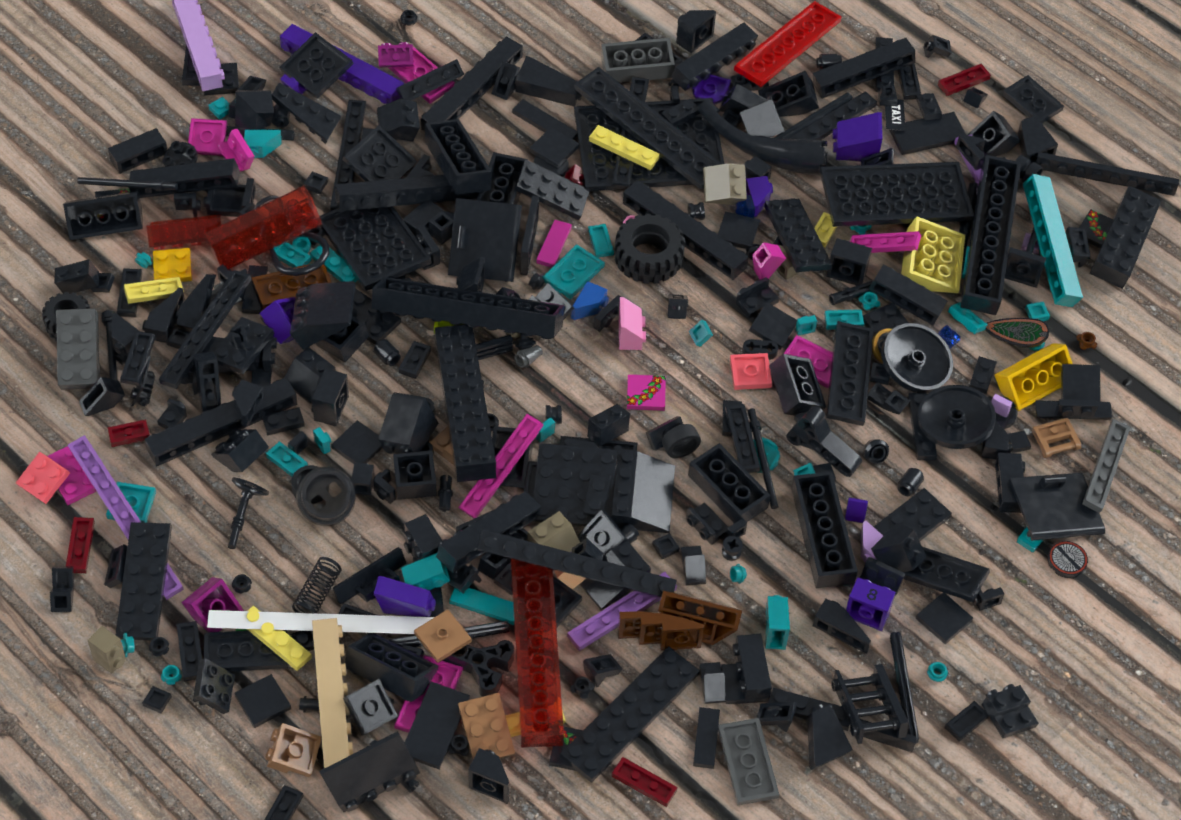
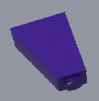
M378 577L374 596L384 614L430 617L431 612L435 610L436 601L430 590L387 577Z

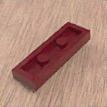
M982 64L939 80L938 86L946 96L990 80L991 74Z
M74 517L66 566H74V573L87 574L95 525L94 518Z
M624 757L621 758L612 772L613 778L665 807L669 805L678 789L677 786Z

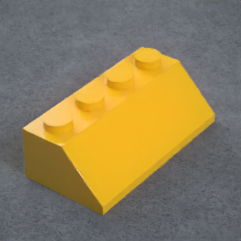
M1052 343L995 374V378L1000 392L1013 401L1016 405L1015 408L1020 411L1036 400H1040L1061 388V365L1072 364L1066 344Z

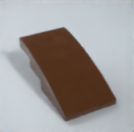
M642 611L619 612L618 639L639 638V645L660 644L661 651H664L668 646L673 650L701 648L704 624L662 613Z

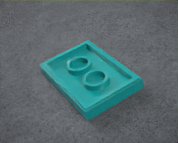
M576 244L544 275L543 279L545 284H550L556 291L571 300L585 286L587 281L589 282L605 267V262Z

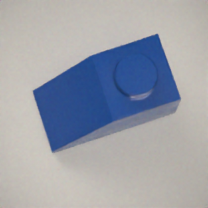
M587 281L573 304L574 309L571 311V319L577 320L598 314L608 304V289Z

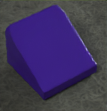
M849 498L845 520L863 523L865 521L868 501Z

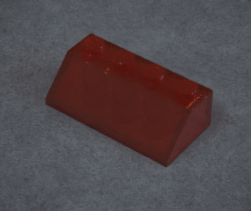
M221 214L148 222L146 225L149 248L153 247L154 250L165 249V246L172 245V248L183 247V244L190 243L191 246L202 245L201 242L209 241V244H216L223 240Z

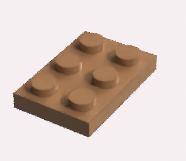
M499 693L458 703L472 760L479 748L491 750L499 758L515 755Z

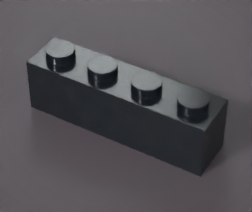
M884 264L869 288L871 291L932 326L948 302L940 295L933 293Z

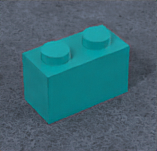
M437 553L401 567L406 584L426 590L441 587L448 583L450 578L447 567L436 557Z

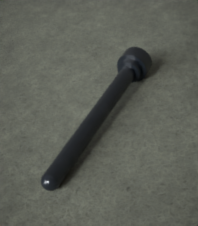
M106 310L101 313V321L106 326L110 379L118 380L116 354L111 336L112 314L115 311Z

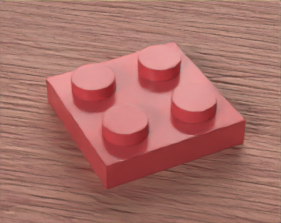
M768 353L730 355L734 390L772 388Z
M39 452L16 481V484L44 504H47L70 472Z

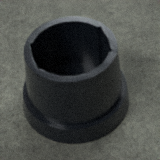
M319 467L313 469L302 478L297 488L296 500L300 512L307 520L320 526H332L342 522L350 515L355 505L356 491L351 479L341 470L333 467ZM332 482H336L341 488V492L336 497H332L326 490L327 486ZM316 495H320L326 501V505L320 510H317L311 503V500Z

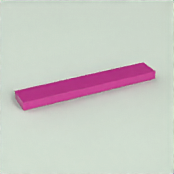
M529 414L525 415L495 456L496 478L478 480L458 507L461 511L473 519L478 517L542 429L543 423Z

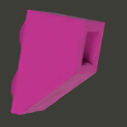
M763 242L752 255L753 270L759 280L765 277L769 279L785 261L786 257L778 245Z

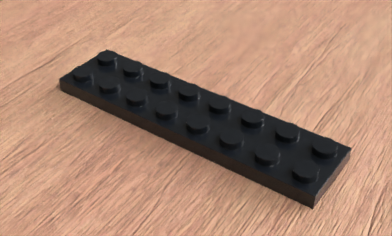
M668 646L560 753V757L592 783L699 675L700 670Z

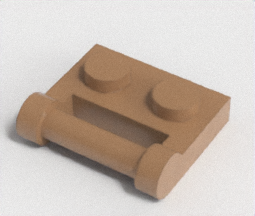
M1068 418L1032 428V433L1041 448L1044 458H1049L1052 454L1071 449H1081V442ZM1065 439H1070L1071 441L1053 447L1048 445Z

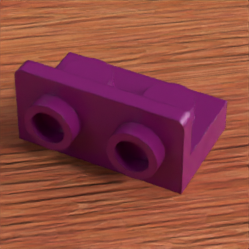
M401 42L399 45H392L391 43L378 45L379 68L414 66L413 44Z

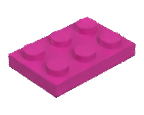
M68 446L47 456L70 472L58 488L67 506L96 492Z

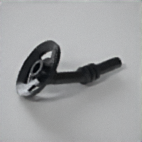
M235 477L231 481L242 490V498L231 525L232 532L228 548L232 550L236 548L239 533L243 529L244 515L249 499H252L253 495H269V491L263 487Z

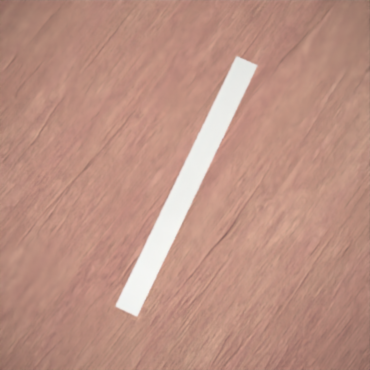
M209 610L207 628L261 629L264 623L269 622L273 624L274 630L313 631L312 620L337 618L338 625H342L343 632L414 634L416 628L434 617L258 612L259 619L256 622H250L247 619L249 611Z

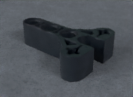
M812 406L787 433V440L795 446L801 445L816 451L841 474L851 477L862 464V458L830 430L824 411L817 406Z
M502 640L497 645L480 649L466 645L442 661L461 666L463 671L471 673L479 686L480 696L484 697L498 693L502 685V674L490 668L496 667L508 672L514 661V645L509 640ZM475 661H481L482 663L476 664V663H474V662H475Z

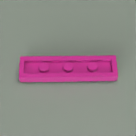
M919 231L852 235L850 242L872 248L871 253L913 251L918 249L921 234Z

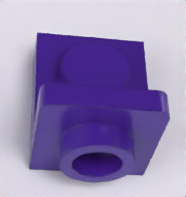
M286 74L280 78L282 84L300 94L306 91L295 78H289Z

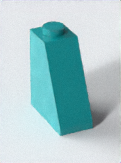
M780 595L768 596L766 602L765 648L786 650L790 631L788 597Z

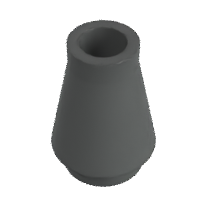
M539 345L517 351L514 359L520 368H527L543 354V351Z

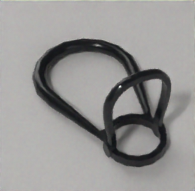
M270 195L257 202L254 206L252 217L260 230L261 239L267 241L271 259L277 271L290 276L306 275L317 270L325 263L330 250L326 239L317 234L290 226L285 217V209L280 197ZM269 200H277L280 205L282 219H271L261 227L257 219L259 207ZM273 224L285 225L286 228L281 234L273 237L266 236L265 230ZM293 230L319 243L322 247V254L319 259L306 267L287 268L281 264L271 243L282 240Z

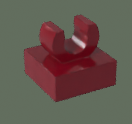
M575 164L565 173V178L581 186L584 185L581 182L584 179V175L580 173L581 167Z

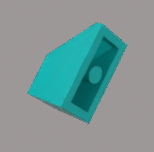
M245 130L244 140L254 154V158H264L282 145L281 130Z

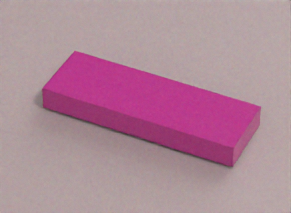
M554 220L536 259L537 264L551 268L556 264L571 231L572 224Z

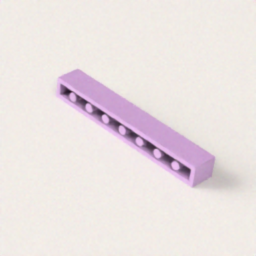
M172 0L202 91L223 87L224 71L219 69L221 68L220 60L216 58L215 47H212L213 41L211 36H209L204 15H200L202 11L198 0Z

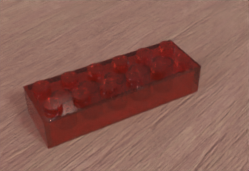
M302 186L204 233L218 265H224L227 269H231L321 225L322 222L312 196L305 186Z

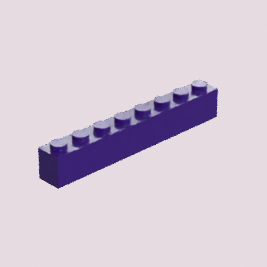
M291 24L280 35L281 48L293 54L313 34ZM336 47L352 59L354 63L338 78L339 80L352 85L354 88L365 92L384 104L401 98L396 88L403 85L404 82Z

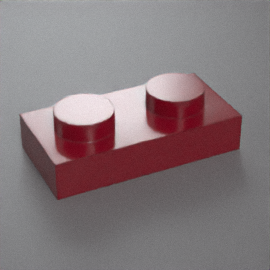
M146 419L107 427L111 447L144 441L145 438L150 436Z

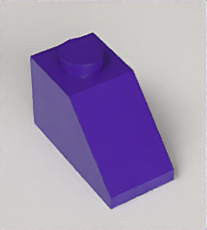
M767 176L746 179V196L753 217L759 215L764 208L765 201H770V195L773 193V185L769 183Z

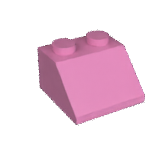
M620 297L618 316L619 350H642V342H646V331H642V327H645V316H642L640 307L626 298Z

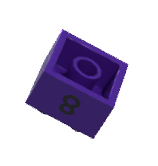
M857 577L850 593L846 610L856 622L883 631L896 592L888 587L876 585L870 580Z

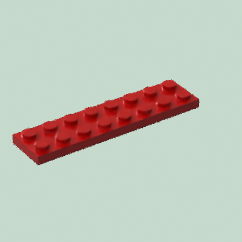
M814 1L734 66V71L762 87L839 24L842 16Z

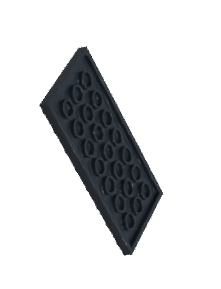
M959 162L831 166L820 168V176L833 227L912 223L916 216L930 222L973 221L974 219L973 209Z

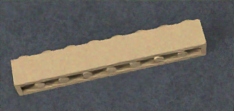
M337 618L312 620L324 768L353 754V744L348 742V735H352L351 722H346V715H350V711L343 699L345 695H348L347 683H343L342 676H346L345 663L341 664V657L345 656L344 644H339V638L343 637L342 625H338Z

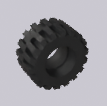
M64 292V294L58 293L56 297L52 296L49 298L50 301L45 302V307L42 309L45 328L49 336L55 338V341H57L56 310L90 309L87 299H84L82 295L77 296L75 292L71 294L69 292Z

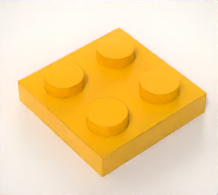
M190 248L153 251L154 280L180 277L181 282L192 281Z

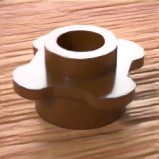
M1083 332L1077 335L1076 339L1079 341V347L1082 350L1088 348L1095 349L1098 344L1095 342L1096 337L1093 333Z

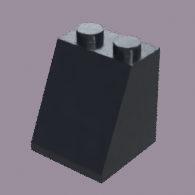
M397 392L392 394L378 438L385 452L401 454L420 452L439 424L426 398Z

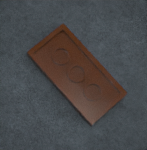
M310 264L303 265V266H298V267H294L293 269L303 268V267H306V266H308V265H310ZM324 264L306 275L290 276L277 271L252 277V285L263 310L275 300L295 297L296 299V292L302 287H307L311 284L332 283Z

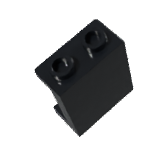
M247 178L246 185L238 184V187L206 190L208 194L204 196L203 206L207 209V215L240 217L239 211L249 203H254L256 192L255 179Z

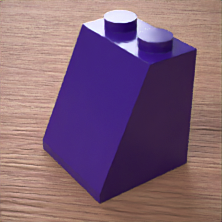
M882 112L837 122L836 129H833L832 139H835L832 152L836 153V160L861 161L862 158L880 152L883 139Z

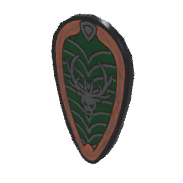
M1032 318L993 320L987 322L988 325L985 328L994 338L1024 348L1041 345L1047 340L1050 332L1045 322Z

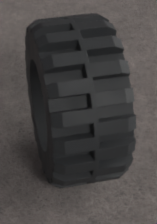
M645 214V216L637 215L635 219L630 218L627 220L626 224H622L619 231H617L614 252L615 262L619 270L624 272L625 276L628 278L632 277L636 282L643 281L644 284H649V282L656 284L661 280L664 282L669 279V276L673 277L682 266L685 238L681 229H678V226L674 222L671 223V220L666 217L661 218V215L657 214L655 216H651V214ZM641 244H655L664 251L657 254H646L640 252L635 247Z

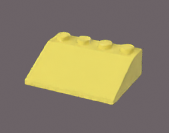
M916 216L908 226L907 232L919 231L921 239L917 250L904 251L901 274L932 292L958 293L960 289L965 235Z

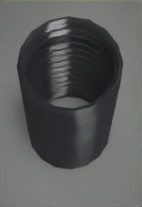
M320 557L292 605L295 613H307L298 606L300 605L312 612V614H317L329 590L332 589L333 583L336 582L337 576L342 571L341 566L335 560L329 557ZM320 560L329 561V562L333 563L335 566H333L332 564L327 563V562H320ZM321 563L330 565L331 567L336 569V571H333L332 569L323 566ZM320 571L325 572L326 574L330 575L332 578H330V577H328V576L322 574ZM317 574L322 575L323 577L327 578V579L330 580L331 582L326 581L325 579L319 577ZM316 578L321 579L322 581L326 582L328 585H325V584L319 582ZM314 582H317V583L323 585L326 589H324V588L318 586V585L315 584ZM313 586L320 588L324 592L315 589ZM310 589L315 590L316 592L320 593L322 596L315 594V593L312 592ZM308 593H311V594L317 596L319 599H316V598L312 597V596L309 595ZM307 597L314 599L318 603L309 600ZM304 600L309 601L310 603H312V604L315 605L316 607L309 605V604L306 603Z

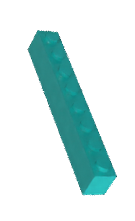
M1032 174L1023 183V188L1041 255L1046 257L1044 266L1054 304L1073 307L1083 298L1051 178Z

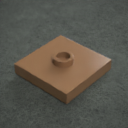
M448 609L414 630L416 637L437 663L472 642V638Z

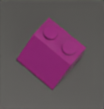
M215 577L210 578L181 602L191 617L207 632H219L223 629L207 628L209 610L244 611L223 579Z

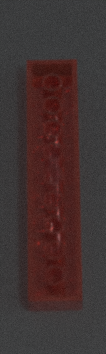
M510 559L521 748L563 746L564 728L553 570Z

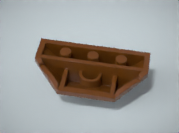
M664 590L658 609L659 613L682 617L704 624L702 642L711 645L738 631L743 611L724 604Z

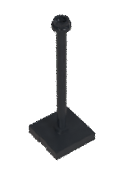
M1034 227L1026 251L1010 248L1005 279L1037 288L1046 257L1032 254L1037 241Z

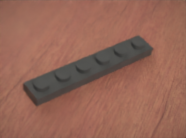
M1115 419L1110 422L1082 503L1098 513L1104 508L1130 430L1129 426Z

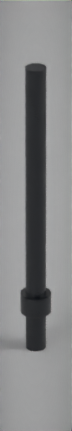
M78 177L77 183L83 185L155 189L156 191L178 189V183L165 182L164 180H156L154 182Z
M751 408L748 410L751 432H753L766 490L770 494L771 509H777L779 506L760 432L762 429L761 424L757 420L755 409Z

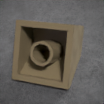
M727 163L703 168L705 203L739 205L747 199L745 165Z
M560 511L528 531L527 541L572 552V547L580 543L571 523Z

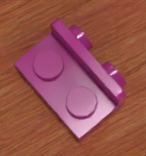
M231 130L228 140L219 143L218 148L225 159H235L240 172L250 169L255 156L239 130Z

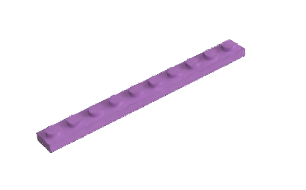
M84 435L68 444V447L122 532L129 539L131 522L141 521ZM168 563L163 594L166 600L184 590Z

